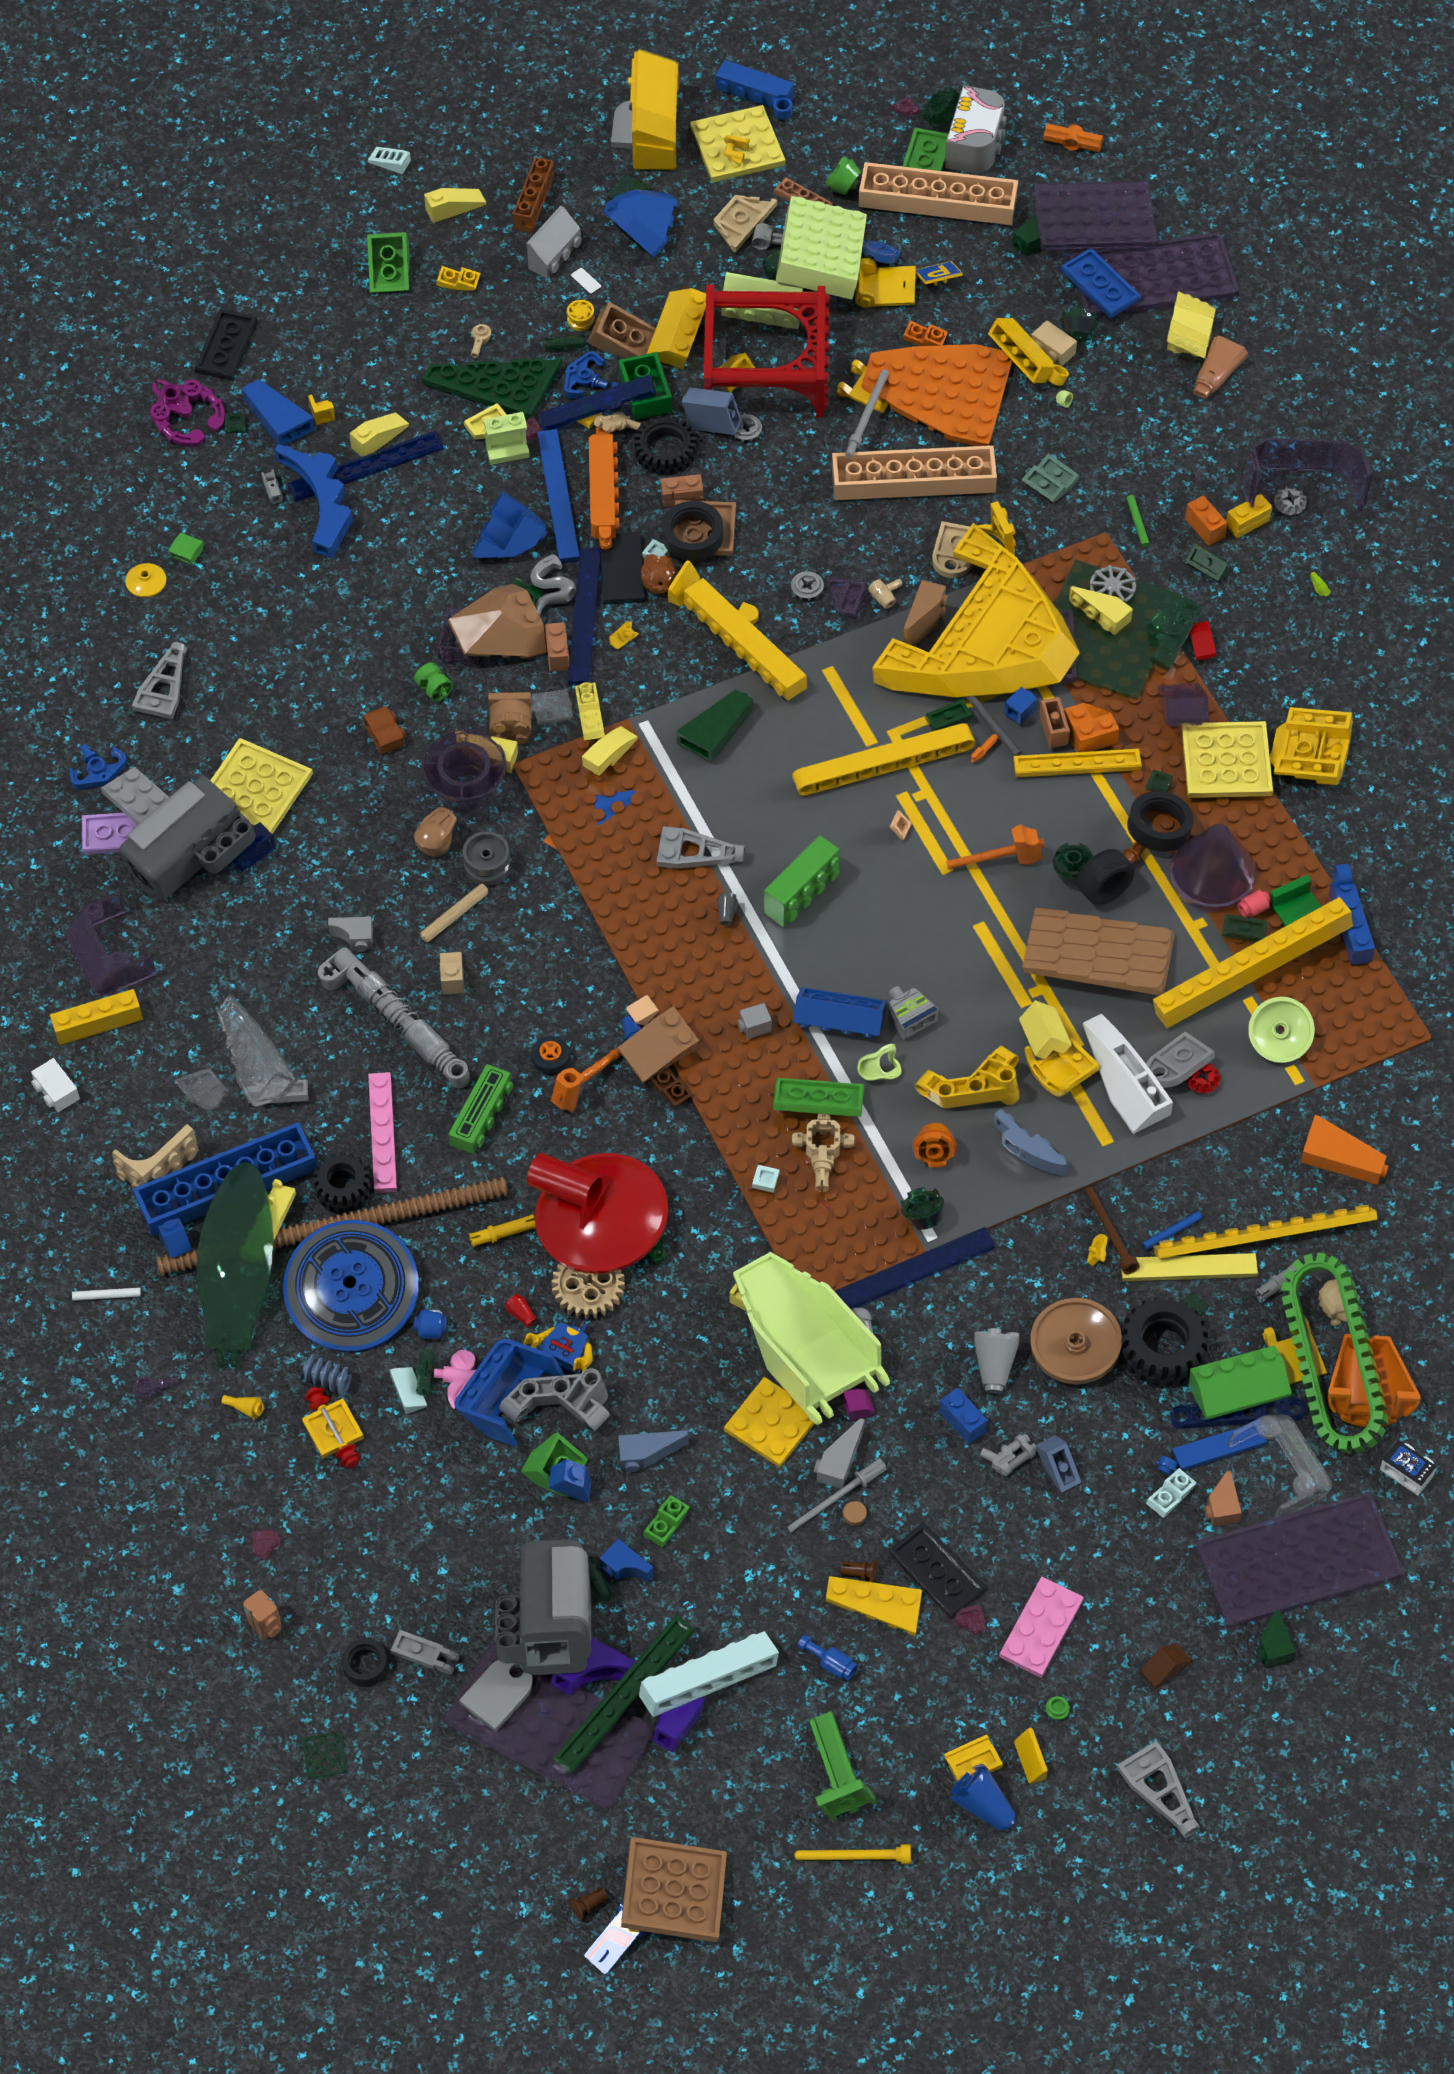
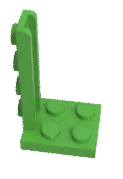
M829 1711L810 1719L809 1721L832 1788L824 1790L820 1796L815 1797L818 1806L834 1821L837 1820L836 1816L849 1811L851 1814L859 1811L860 1806L870 1802L876 1804L877 1801L874 1793L861 1779L857 1780L833 1712Z

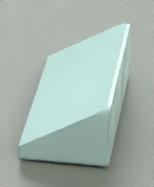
M413 1368L391 1369L390 1375L405 1414L426 1408L427 1404Z

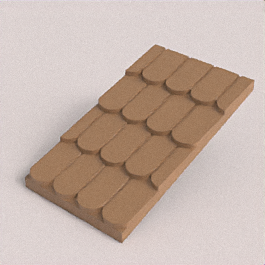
M1035 908L1022 968L1024 973L1160 996L1165 992L1175 936L1173 931L1163 927L1138 925L1136 922L1100 919L1098 916L1071 914L1069 911Z

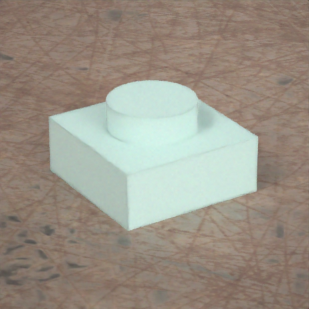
M653 539L642 552V558L645 559L647 554H654L659 557L668 556L670 552L664 544Z
M758 1165L752 1188L774 1193L780 1170Z

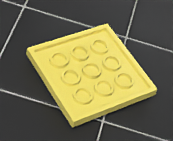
M763 105L690 122V128L712 182L785 166L784 155ZM726 135L750 139L748 150L734 148V151L745 153L741 166L724 156V150L727 145L724 142Z
M1266 721L1182 723L1181 731L1188 798L1273 795Z
M239 738L210 781L236 804L240 813L250 821L254 830L271 837L313 775V771L311 768Z

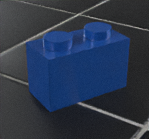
M956 1388L940 1400L939 1412L968 1445L986 1432L987 1419L959 1388Z

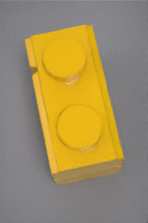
M1259 494L1253 499L1229 510L1226 519L1227 528L1236 538H1239L1267 523L1271 518V504L1262 494Z

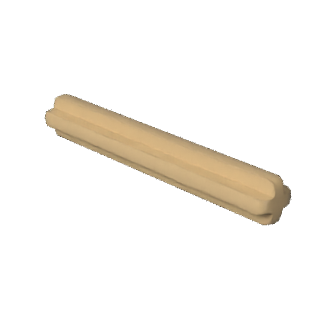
M479 884L420 932L421 938L425 942L432 940L488 894V888L484 884Z

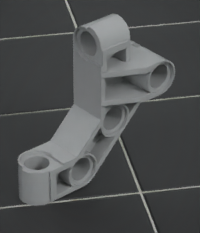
M592 1368L586 1369L581 1374L525 1379L504 1398L499 1407V1410L516 1423L522 1420L529 1412L531 1413L536 1406L561 1404L594 1431L610 1417L609 1412L602 1406L608 1399L607 1389L598 1370ZM567 1387L564 1392H558L560 1388ZM529 1390H535L532 1395H526Z

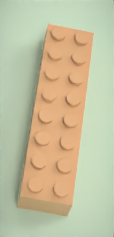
M865 162L859 189V207L1012 225L1017 199L1018 180Z
M993 446L855 452L852 458H847L845 453H832L835 500L996 493L997 474Z

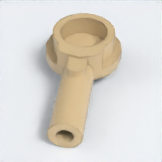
M484 324L476 325L472 329V336L475 341L471 352V357L478 358L482 344H485L491 336L490 327Z

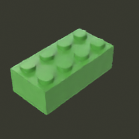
M819 835L764 890V914L782 927H785L789 922H793L798 913L803 908H807L812 899L817 894L820 895L830 881H834L840 873V849Z

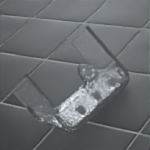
M1265 1415L1233 1431L1228 1442L1230 1448L1258 1433L1267 1439L1275 1437L1298 1474L1293 1482V1489L1298 1497L1279 1506L1273 1518L1275 1522L1325 1497L1332 1487L1329 1476L1290 1416Z

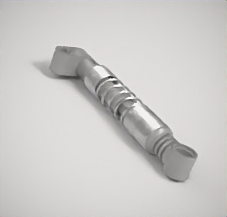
M348 948L340 949L319 967L318 975L322 986L326 990H336L350 980L355 985L357 993L373 1009L378 1008L380 1010L379 1015L387 1017V1023L394 1024V1030L403 1028L401 1037H405V1041L427 1063L435 1065L448 1078L451 1086L454 1088H464L469 1084L471 1078L467 1064L463 1060H459L449 1050L447 1042L425 1020L419 1019V1015L416 1012H412V1008L409 1005H405L402 998H397V993L392 990L390 991V986L375 971H370ZM411 1014H415L417 1016V1020H414L411 1017ZM457 1072H463L459 1076H454Z

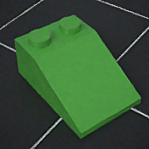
M407 233L367 235L370 293L409 291L410 255Z

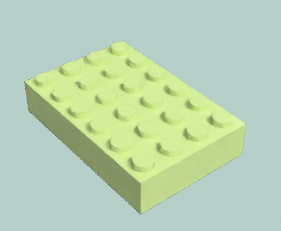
M791 196L785 219L775 281L818 291V286H826L825 293L852 300L858 281L867 214L844 209L840 206L827 205L819 201L807 200L803 197Z

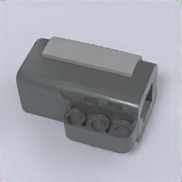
M202 774L194 782L188 781L129 832L126 835L127 840L119 847V852L129 871L157 898L165 900L202 867L210 873L221 871L253 843L256 834L250 821L240 813L236 804Z
M578 1540L529 1541L522 1545L520 1550V1595H506L498 1598L496 1601L495 1642L497 1658L500 1662L507 1664L522 1663V1666L525 1667V1672L531 1675L577 1673L585 1670L587 1667V1659L591 1655L590 1575L588 1555L584 1551L582 1543Z

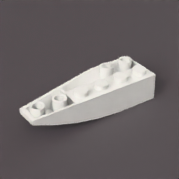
M1102 1014L1084 1022L1083 1028L1094 1058L1100 1064L1099 1072L1108 1097L1131 1132L1135 1134L1170 1116L1173 1101L1124 1036Z

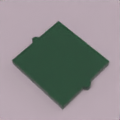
M625 174L610 191L607 198L613 200L615 196L634 189L651 191L652 186L642 182L639 178L636 179Z

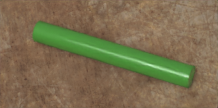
M1129 495L1126 499L1141 545L1145 548L1150 543L1134 495Z

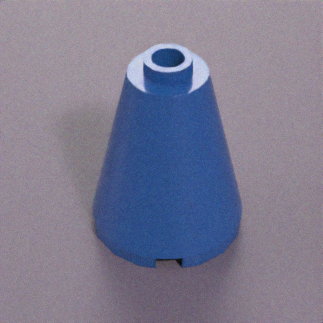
M982 1763L974 1766L973 1768L976 1771L971 1775L966 1772L952 1788L951 1793L954 1796H949V1798L955 1804L997 1830L1009 1829L1015 1822L1013 1808L989 1769Z

